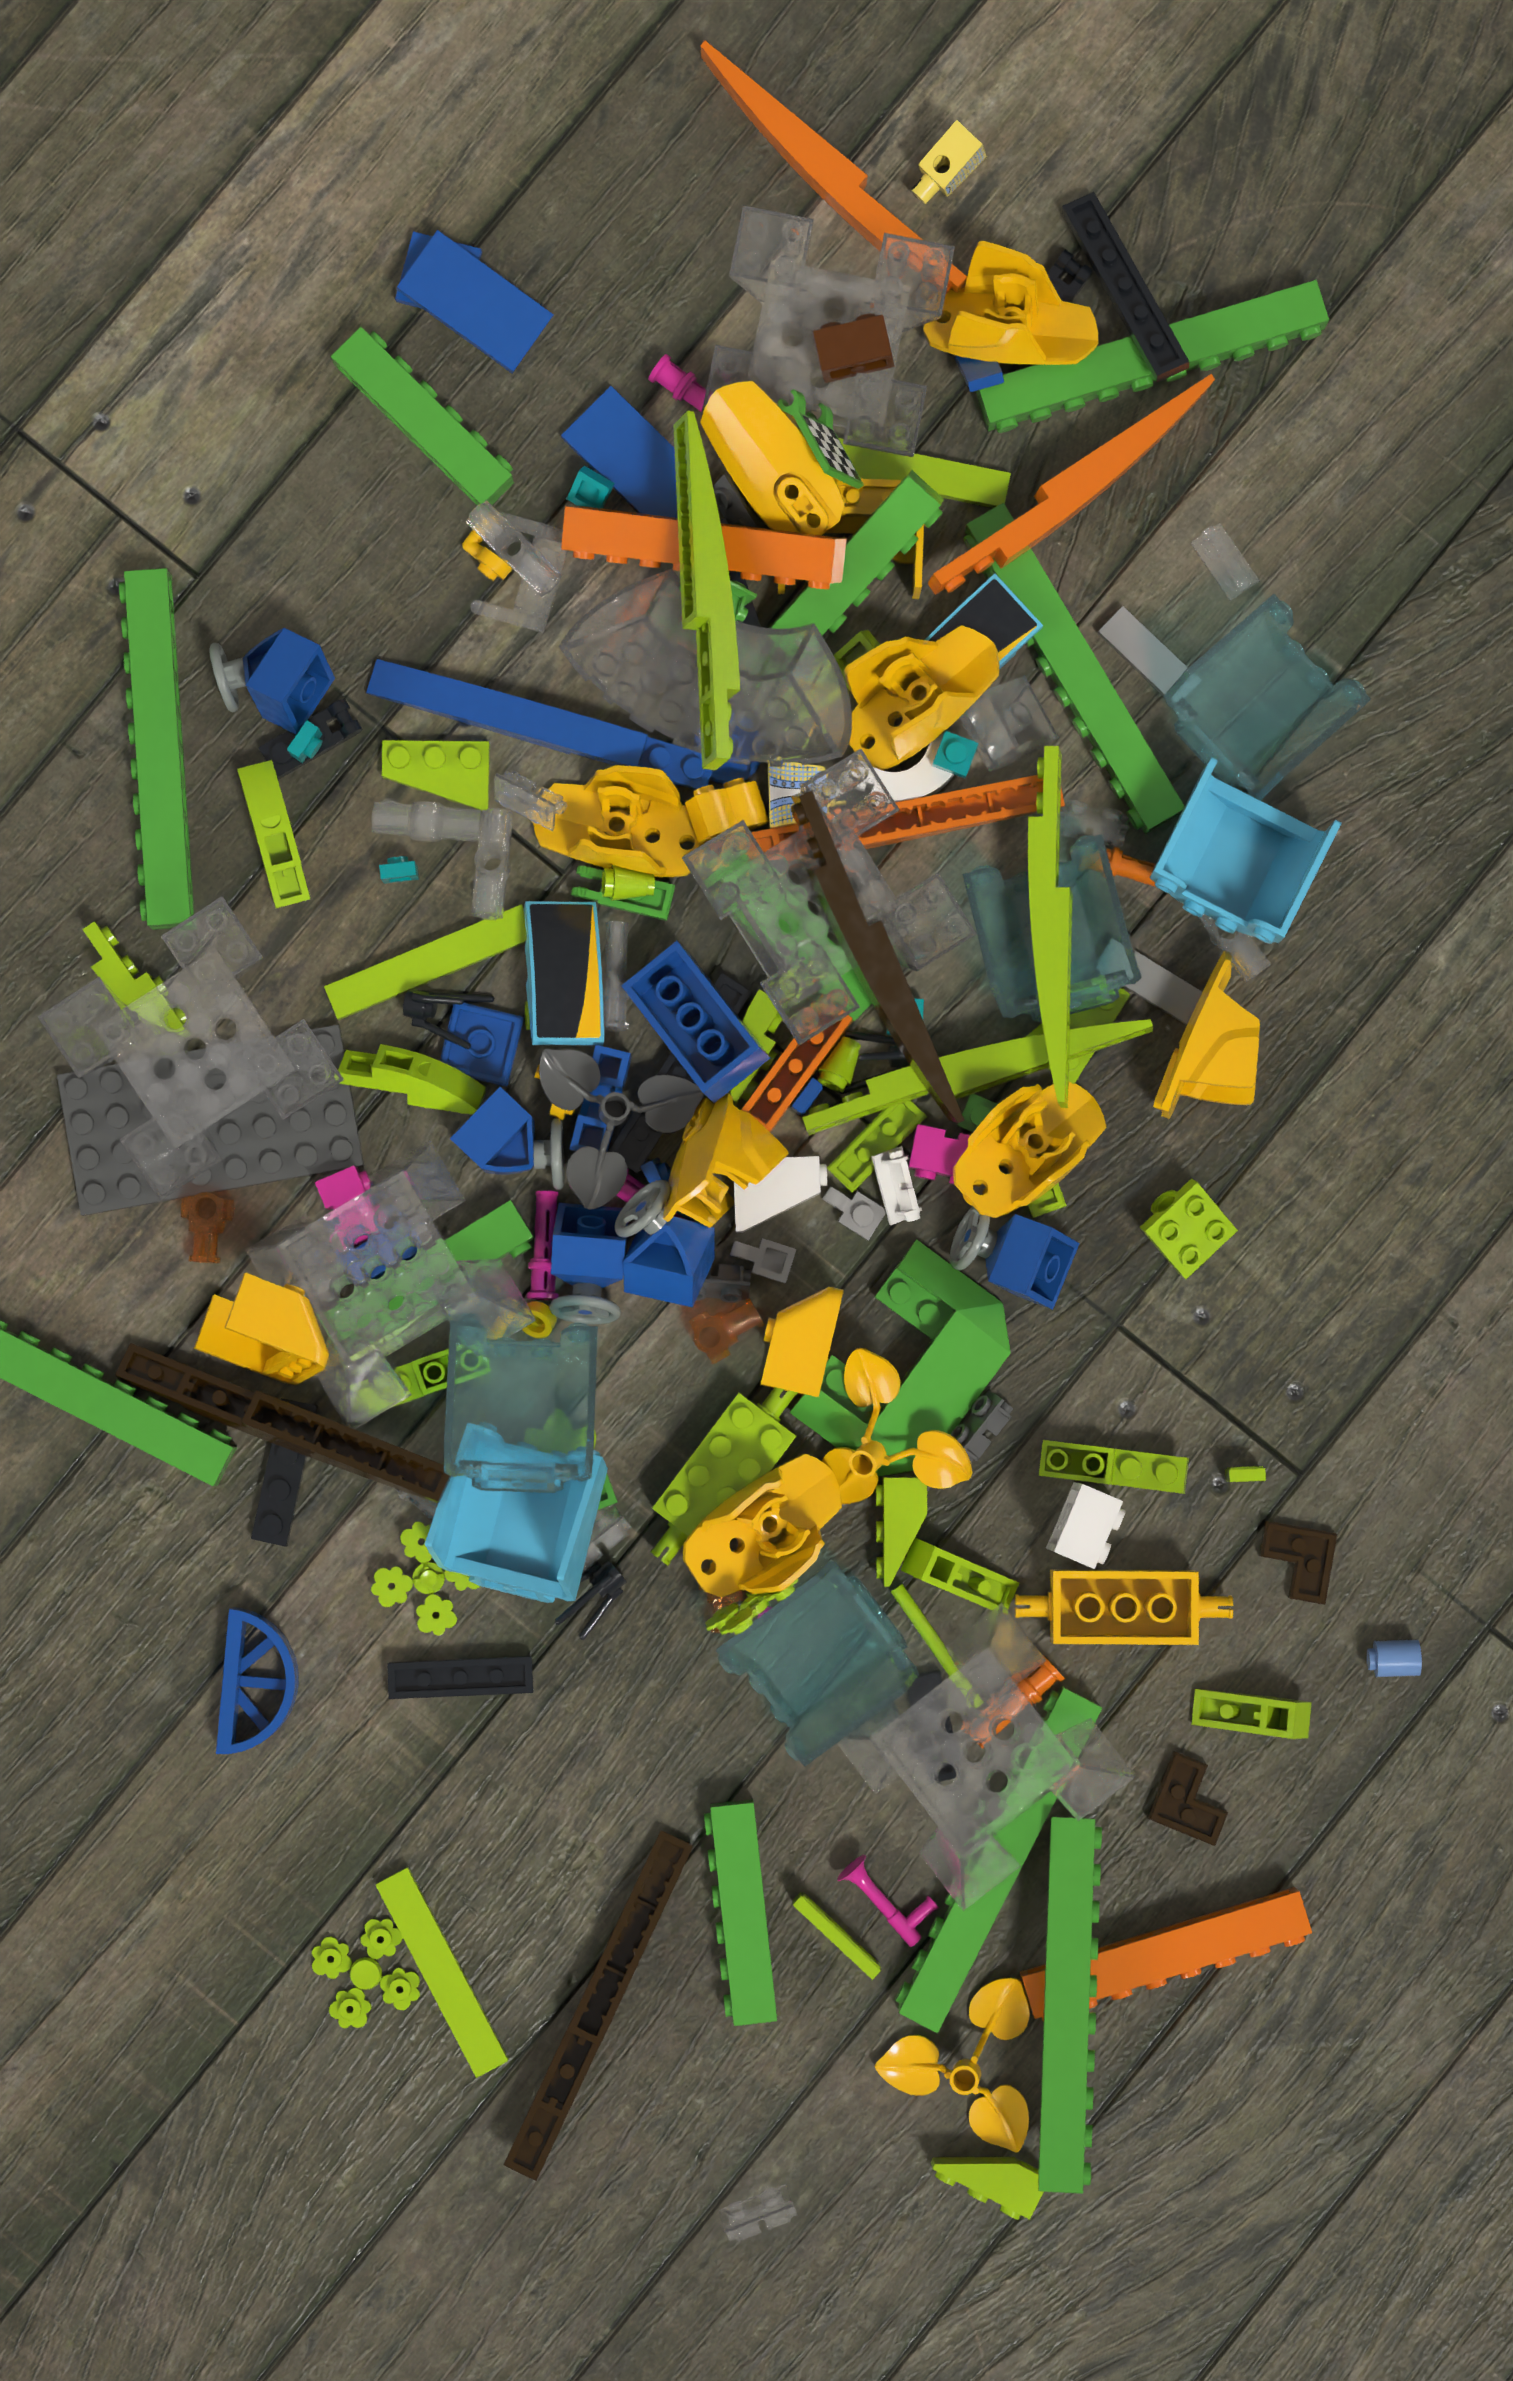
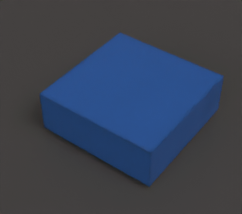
M812 1078L791 1106V1109L798 1115L804 1116L822 1092L823 1085Z

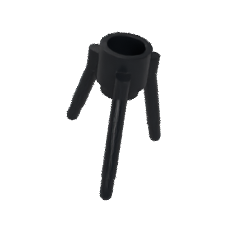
M408 989L403 1003V1015L412 1018V1026L424 1028L456 1045L470 1049L471 1044L426 1020L427 1018L435 1017L438 1004L462 1005L464 1002H493L495 998L492 995L434 993Z
M845 1031L843 1033L844 1037L895 1045L889 1046L888 1052L860 1054L859 1059L861 1061L889 1060L890 1067H896V1069L853 1082L850 1086H846L844 1092L840 1093L844 1094L867 1087L866 1080L910 1066L891 1036Z
M609 1560L602 1566L597 1562L589 1570L582 1573L580 1583L593 1577L589 1581L593 1587L555 1619V1624L560 1625L597 1593L602 1598L609 1594L580 1633L579 1638L581 1640L588 1636L613 1601L623 1593L620 1587L627 1582Z

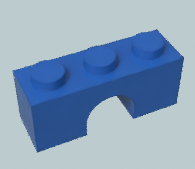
M595 1045L592 1058L599 1066L600 1082L598 1087L590 1094L594 1096L602 1095L603 1097L613 1092L623 1094L632 1059L631 1053ZM584 1098L570 1145L571 1152L575 1153L578 1149L587 1146L600 1150L607 1126L599 1117L598 1110L600 1104L589 1102ZM611 1134V1137H610V1140H609V1143H608L606 1152H608V1150H609V1146H610L612 1134Z

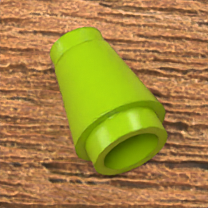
M613 865L612 868L603 869L602 897H610L611 901L646 895L653 896L655 888L654 874L629 870Z
M842 1037L819 1068L820 1076L818 1082L833 1091L844 1092L846 1086L851 1085L861 1045L851 1038Z

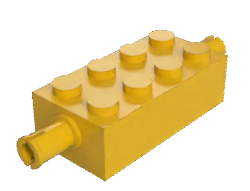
M1050 1569V1592L1047 1595L1015 1594L1016 1605H1030L1029 1608L1015 1607V1618L1047 1617V1620L1050 1621V1642L1053 1644L1199 1645V1622L1201 1618H1233V1609L1218 1608V1606H1233L1232 1595L1200 1596L1199 1572L1195 1570Z

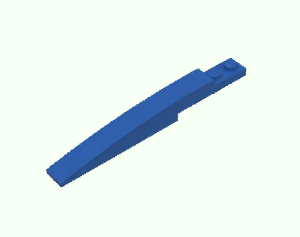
M376 659L366 691L369 695L569 755L573 753L613 766H637L659 769L666 773L673 784L693 790L708 786L713 770L702 769V753L650 738L645 733Z

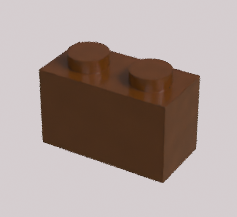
M872 313L858 316L855 321L844 324L830 322L822 325L819 330L813 331L825 383L895 367L883 314L878 316Z

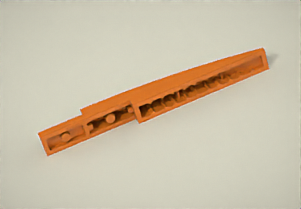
M706 40L701 44V58L736 104L788 164L846 222L893 263L903 252L906 262L915 270L920 271L923 269L932 276V283L940 291L947 294L951 289L958 293L961 288L965 287L967 276L864 191L868 178L866 173Z
M1208 375L1041 485L1034 495V498L1039 503L1037 506L933 573L927 584L936 595L944 589L948 593L954 591L966 581L965 575L973 570L979 574L990 567L995 561L1002 569L1074 517L1134 466L1181 420L1215 381L1213 375Z
M1038 775L848 811L847 814L827 817L824 820L840 855L1037 813V792H1043L1044 779H1038ZM1061 788V807H1064L1065 802ZM792 824L707 841L710 859L726 842L731 846L738 843L750 854L751 859L748 862L756 869L781 864L785 866L813 860L805 846V840L808 839L803 825Z

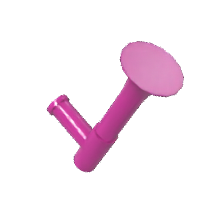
M866 1855L859 1856L839 1874L837 1881L849 1880L856 1884L887 1918L888 1923L908 1946H914L922 1938L915 1927L939 1907L928 1895L924 1902L905 1917L899 1909L894 1907L867 1874L864 1867Z

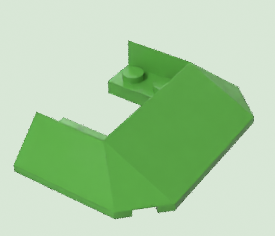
M917 1239L874 1296V1298L931 1339L901 1380L897 1397L890 1403H880L881 1409L871 1435V1440L880 1442L888 1456L909 1448H917L918 1437L925 1431L939 1430L951 1435L952 1431L959 1425L1011 1353L1003 1303L962 1272L954 1269L951 1264ZM831 1355L827 1360L819 1397L802 1394L789 1413L836 1448L847 1447L856 1450L862 1444L861 1438L866 1432L873 1412V1404L867 1407H858L850 1400L844 1385L846 1365ZM915 1455L891 1462L888 1466L882 1465L876 1473L878 1476L913 1471L912 1464Z

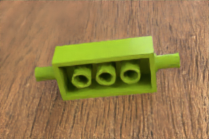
M774 1387L762 1405L759 1403L755 1405L740 1393L737 1394L652 1509L668 1520V1525L670 1526L654 1549L650 1551L655 1557L658 1558L663 1550L669 1547L661 1559L663 1563L669 1566L686 1539L708 1514L736 1492L772 1470L796 1438L795 1434L780 1424L781 1419L779 1417L798 1392L788 1390L780 1398L779 1396L784 1389Z

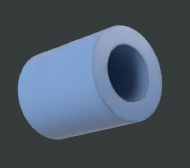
M1418 1639L1374 1641L1373 1648L1367 1649L1368 1670H1374L1376 1677L1421 1675L1422 1656Z

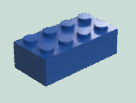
M678 941L674 942L621 985L700 1090L714 1103L770 1059V1056L695 959Z

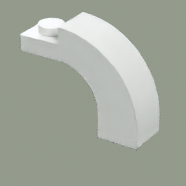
M944 733L929 744L920 762L908 770L886 772L848 757L842 770V777L848 778L846 782L848 785L860 790H866L868 786L874 788L870 802L878 805L935 795L948 784L954 774L932 766Z

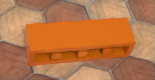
M823 997L741 1110L750 1113L771 1133L849 1027L853 1018Z

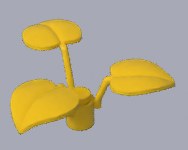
M856 1348L846 1362L844 1371L845 1390L850 1400L856 1406L867 1407L873 1404V1412L866 1432L861 1438L862 1444L856 1450L847 1447H837L830 1450L822 1460L835 1474L841 1493L842 1504L855 1503L870 1497L878 1484L876 1471L882 1465L888 1466L891 1462L910 1455H915L912 1464L915 1475L922 1483L929 1487L944 1489L969 1480L972 1476V1467L968 1454L963 1446L948 1433L939 1430L925 1431L918 1437L917 1448H909L890 1456L886 1455V1450L880 1442L871 1440V1435L881 1409L880 1403H890L897 1397L900 1390V1377L895 1367L885 1358L864 1348Z
M1000 1978L981 1987L970 2002L969 2018L971 2022L978 2027L985 2028L971 2059L959 2060L953 2069L949 2070L945 2065L937 2064L939 2050L931 2040L921 2035H908L896 2041L876 2062L875 2069L887 2083L910 2095L923 2096L934 2092L940 2083L938 2071L943 2072L946 2079H950V2085L956 2093L961 2095L971 2093L975 2095L978 2093L984 2094L985 2096L977 2098L971 2105L969 2111L971 2128L982 2140L1017 2153L1024 2144L1029 2127V2110L1025 2098L1011 2085H1000L992 2093L988 2088L978 2086L981 2078V2069L977 2061L990 2033L992 2032L994 2036L1001 2040L1013 2039L1024 2032L1030 2018V2006L1022 1982L1017 1978Z

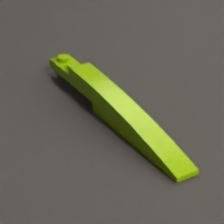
M686 411L673 425L682 629L696 630L702 769L717 770L730 759L733 752V740L729 737V721L732 708L728 700L740 691L738 646L730 576L715 493L694 411Z
M1044 746V757H1038L1037 762L1038 779H1044L1043 792H1037L1036 800L1037 814H1043V816L1028 817L1030 921L1039 1006L1052 1079L1058 1104L1061 1108H1068L1073 894L1070 887H1059L1062 754L1059 746Z
M1151 1019L1070 1029L1069 1060L1153 1032ZM1044 1034L999 1042L939 1057L956 1099L1050 1067ZM908 1066L866 1080L870 1092L868 1095L863 1096L862 1092H856L843 1097L842 1104L829 1107L828 1103L815 1106L808 1110L809 1115L802 1118L808 1134L812 1135L928 1095L929 1092L912 1067Z

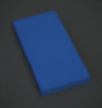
M439 230L435 232L396 288L397 291L512 374L554 315Z
M610 386L561 435V438L596 473L615 483L613 489L637 513L678 518L674 447Z

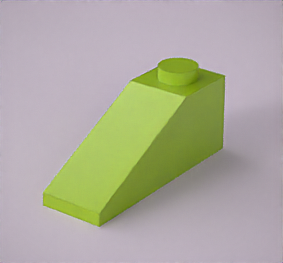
M916 1537L901 1567V1571L1004 1616H1006L1019 1586V1582Z
M1195 1689L1191 1725L1288 1739L1308 1738L1312 1702Z

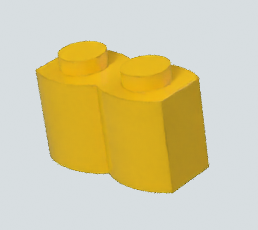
M737 778L724 783V788L715 790L713 785H708L693 791L694 797L686 801L685 805L698 843L749 832L769 822L756 781L745 783L743 778Z

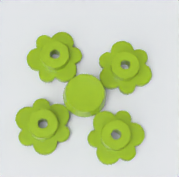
M417 1521L412 1525V1529H405L401 1533L400 1540L406 1546L404 1549L405 1555L410 1558L415 1556L422 1564L414 1570L412 1579L408 1575H402V1569L398 1566H394L390 1570L379 1568L374 1574L376 1583L372 1585L371 1592L379 1596L378 1600L382 1606L391 1607L395 1602L404 1603L407 1600L406 1592L410 1591L414 1584L419 1592L429 1594L425 1599V1604H421L416 1608V1613L420 1617L417 1622L418 1628L424 1633L433 1631L435 1635L440 1636L444 1634L445 1628H452L457 1622L456 1614L451 1611L453 1603L448 1599L442 1601L439 1595L434 1594L442 1588L445 1578L449 1582H455L456 1589L460 1591L465 1590L467 1586L470 1589H477L480 1586L470 1582V1576L446 1570L443 1572L442 1568L438 1567L437 1564L429 1562L432 1556L427 1550L425 1542L419 1544L418 1540L423 1538L426 1541L431 1524L425 1526L421 1521ZM389 1583H394L395 1587L390 1589L388 1585ZM434 1612L439 1613V1616L437 1618H434L432 1616Z
M798 1579L780 1592L763 1594L746 1592L748 1598L740 1606L734 1602L728 1607L721 1608L713 1617L705 1622V1628L707 1631H710L717 1627L722 1635L728 1632L742 1633L753 1624V1617L763 1612L769 1606V1601L775 1598L779 1602L790 1596L795 1591L793 1585L798 1582Z
M370 1919L365 1924L366 1933L361 1937V1944L367 1947L369 1957L360 1958L353 1964L351 1958L347 1955L349 1953V1946L345 1943L339 1944L335 1937L328 1936L324 1938L321 1946H316L312 1950V1956L315 1958L312 1963V1969L316 1974H326L328 1978L335 1979L339 1976L340 1972H347L350 1969V1979L356 1987L350 1989L349 1992L345 1990L339 1991L336 1994L337 2001H334L329 2007L330 2015L335 2019H339L338 2023L342 2028H348L350 2025L355 2028H361L366 2024V2013L371 2010V2003L368 2000H364L365 1994L363 1990H370L376 1987L379 1982L381 1989L384 1991L383 2001L387 2004L393 2003L394 2007L398 2010H406L410 2006L411 2001H416L420 1997V1991L417 1989L420 1978L417 1973H406L403 1968H396L392 1974L382 1977V1969L379 1963L374 1960L381 1958L384 1954L386 1956H393L396 1952L395 1946L399 1945L403 1939L399 1929L393 1928V1922L390 1919H384L381 1922L377 1919ZM378 1936H382L384 1941H378ZM328 1956H333L334 1961H329ZM398 1986L403 1987L402 1992H399L397 1990ZM352 2006L354 2010L350 2012L347 2007Z

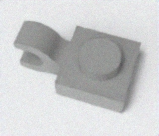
M829 1187L822 1200L843 1212L837 1222L869 1241L886 1214L885 1208L856 1191L852 1199H849L838 1190Z
M762 1238L759 1248L735 1241L730 1255L754 1262L751 1273L785 1284L796 1249Z

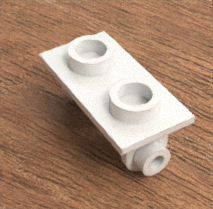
M900 1146L871 1156L889 1225L904 1220L910 1222L920 1219L922 1208L917 1203L906 1161L908 1155H904L903 1147Z

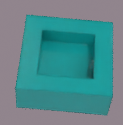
M583 466L575 478L567 500L577 506L603 509L615 483Z
M306 720L287 748V751L301 763L307 757L313 758L322 745L323 741L319 739L322 732L317 726Z
M945 731L932 766L966 779L979 743Z
M407 856L388 858L387 864L379 865L380 878L384 884L419 880L418 865L415 861H409Z

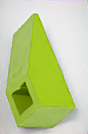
M883 1477V1485L876 1486V1506H883V1521H876V1542H883V1557H876V1579H883L884 1587H890L927 1515V1485L922 1483L918 1477Z
M933 2157L931 2161L932 2169L937 2171L935 2174L936 2178L951 2186L958 2182L968 2187L967 2193L970 2196L984 2203L987 2202L988 2198L1001 2205L1000 2211L1019 2220L1020 2216L1030 2220L1044 2193L1038 2191V2169L1016 2157Z

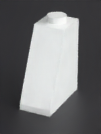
M819 1156L785 1157L757 1185L749 1182L748 1187L744 1190L734 1182L736 1233H743L821 1193L820 1186H827V1165L819 1163Z

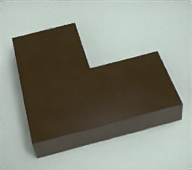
M1265 1521L1259 1556L1294 1562L1288 1598L1326 1604L1337 1534Z
M1173 1751L1147 1819L1215 1846L1228 1812L1195 1799L1208 1765Z

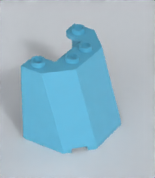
M1211 757L1201 772L1149 878L1155 882L1157 888L1183 903L1185 911L1198 917H1202L1203 914L1216 920L1215 925L1226 932L1234 933L1236 930L1240 933L1254 936L1265 943H1280L1285 937L1342 823L1334 820L1326 831H1321L1214 778L1211 773L1218 760Z
M478 1422L476 1426L465 1423L450 1468L454 1469V1472L437 1505L425 1541L427 1550L438 1567L446 1571L470 1576L469 1581L478 1586L545 1603H553L555 1598L575 1601L608 1470L603 1457L600 1456L599 1452L586 1447H580L579 1451H572L568 1455L560 1451H551L550 1454L539 1452L536 1447L522 1442H518L514 1446L506 1444L497 1433L498 1429L493 1425Z

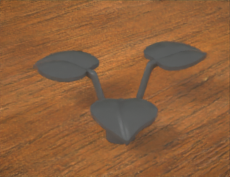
M544 1049L540 1058V1081L543 1091L550 1102L568 1111L577 1109L584 1098L589 1102L600 1104L598 1110L599 1117L607 1125L600 1150L590 1146L582 1147L571 1155L566 1166V1177L570 1188L584 1208L589 1210L599 1208L610 1202L625 1183L627 1165L624 1157L616 1152H606L614 1126L622 1124L630 1110L638 1113L645 1112L646 1123L651 1129L663 1134H670L681 1130L687 1125L704 1096V1093L694 1083L670 1075L650 1077L639 1086L637 1095L642 1106L629 1102L628 1098L619 1092L609 1093L605 1097L602 1095L594 1096L590 1093L599 1085L600 1070L596 1061L591 1056L577 1050Z

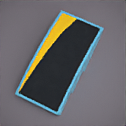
M994 573L925 640L936 642L961 625L974 629L995 643L998 650L1000 669L1043 628V625Z
M525 901L524 919L527 937L525 955L528 974L526 992L532 1045H603V985L596 902Z

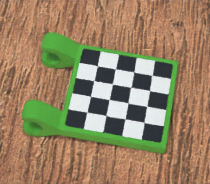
M794 389L791 390V393L794 395V401L790 406L786 400L779 399L778 406L781 410L794 417L823 472L860 489L864 484L833 429V412L831 408L819 403L818 406L821 408L822 414L819 419H816V416L811 412L805 415L806 401L802 393Z

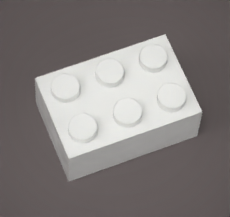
M1073 1482L1046 1548L1095 1569L1097 1563L1103 1565L1111 1548V1544L1106 1542L1111 1529L1116 1531L1119 1529L1125 1515V1510L1121 1509L1123 1501L1084 1484Z

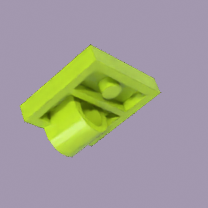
M1192 1178L1179 1191L1169 1190L1157 1197L1151 1206L1153 1215L1139 1227L1180 1276L1185 1279L1192 1275L1238 1231L1198 1182Z

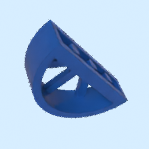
M233 1607L229 1609L216 1754L242 1752L265 1741L286 1721L292 1711L298 1693V1664L289 1641L271 1621L260 1614L243 1608ZM249 1623L260 1629L268 1637L244 1657L246 1624ZM276 1646L284 1664L286 1679L242 1675L246 1669ZM241 1687L285 1690L280 1709L271 1723H269ZM240 1705L261 1732L248 1739L236 1741Z

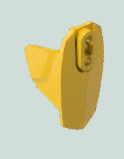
M979 241L971 259L965 288H961L958 293L951 289L947 294L942 291L931 300L923 328L924 336L931 347L964 358L1008 364H1077L1094 351L1098 345L1097 324L1090 307L1062 301L1050 281L1044 266L1036 263L1027 254L986 241Z
M754 381L736 382L716 389L704 408L700 423L733 481L763 522L772 530L821 536L839 523L845 506L837 485L839 480L823 472L794 417L781 410L778 404ZM788 485H795L799 491L798 497L790 498L787 496L786 487ZM809 513L817 514L820 517L821 522L819 526L812 527L807 521Z
M961 625L936 642L905 636L899 640L886 641L857 658L844 669L847 685L858 704L845 721V739L862 763L883 771L912 757L947 730L999 676V656L995 643L976 630ZM903 717L902 723L894 727L895 720ZM875 739L873 747L867 749V743Z
M615 765L605 770H597L585 785L554 783L543 794L533 812V826L539 845L570 858L603 868H612L613 865L629 870L654 874L655 877L687 876L700 865L705 842L698 843L687 808L680 801L679 791L666 773L659 769ZM650 835H658L660 837L655 843L647 842V838ZM690 841L694 843V847L685 850L681 848L680 844Z
M1223 951L1188 1021L1179 1042V1049L1175 1048L1153 1105L1154 1108L1162 1110L1161 1116L1170 1119L1180 1095L1198 1100L1233 1105H1251L1254 1102L1260 1020L1224 993L1231 978L1232 955L1230 952Z
M1069 1082L1068 1108H1061L1058 1104L1054 1084L1043 1090L1039 1084L1020 1088L994 1107L968 1138L967 1149L953 1167L954 1185L963 1194L965 1201L972 1205L980 1215L998 1218L1021 1206H1027L1052 1189L1069 1174L1085 1157L1089 1147L1107 1128L1099 1104L1087 1090L1076 1083L1072 1084ZM999 1166H1005L1009 1174L1002 1173ZM984 1184L986 1188L983 1190V1195H978L974 1192V1186L980 1187Z
M729 1093L725 1094L715 1103L706 1097L699 1102L691 1120L686 1125L682 1137L683 1141L671 1169L668 1181L671 1193L664 1206L663 1219L669 1222L675 1213L679 1211L711 1228L734 1205V1199L727 1192L729 1186L714 1176L713 1173L726 1175L745 1190L749 1182L757 1185L789 1154L788 1150L750 1113L734 1106L733 1097Z
M802 1454L748 1484L708 1514L683 1544V1561L703 1591L718 1597H724L739 1590H746L751 1594L773 1593L786 1589L817 1560L820 1549L825 1545L820 1529L842 1508L841 1493L834 1472L819 1459L808 1454ZM736 1538L738 1547L736 1550L731 1551L730 1541ZM706 1559L712 1560L713 1562L710 1563L709 1570L703 1573L701 1570L702 1562Z

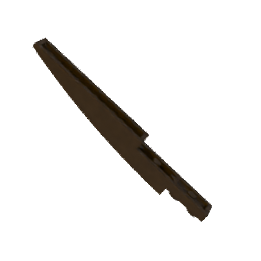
M812 790L802 791L791 796L794 805L791 806L792 815L798 826H804L808 839L805 840L807 851L813 860L817 859L819 862L818 865L808 868L806 871L831 927L856 976L895 1043L949 1121L956 1123L964 1121L882 920L872 919L868 922L866 921Z
M130 1343L115 1374L119 1380L177 1402L189 1411L318 1461L436 1503L440 1502L454 1472L453 1468L258 1390L252 1392Z
M662 1830L660 1831L503 2164L504 2166L537 2181L693 1845Z

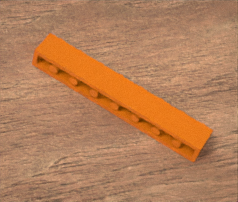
M565 506L561 550L573 551V557L580 559H594L595 554L607 555L606 562L627 564L628 558L640 559L639 566L661 568V562L672 563L673 570L680 571L678 518L585 506ZM721 523L728 570L740 572V579L761 581L762 575L774 576V583L795 585L796 579L807 580L808 587L816 589H829L830 583L842 582L846 538Z
M1293 1887L1099 1947L1098 1960H1091L1090 1975H1097V1996L1090 1997L1089 2009L1098 2005V1999L1111 1996L1112 2000L1122 1999L1133 1994L1131 1989L1145 1985L1147 1990L1158 1988L1167 1984L1166 1978L1180 1974L1181 1979L1190 1978L1201 1974V1968L1215 1964V1968H1222L1236 1963L1235 1957L1249 1953L1250 1957H1258L1271 1952L1270 1946L1284 1943L1285 1947L1304 1942V1936L1312 1934V1929L1300 1891ZM1045 1964L1020 1972L1032 2014L1035 2019L1042 2017L1043 2022Z

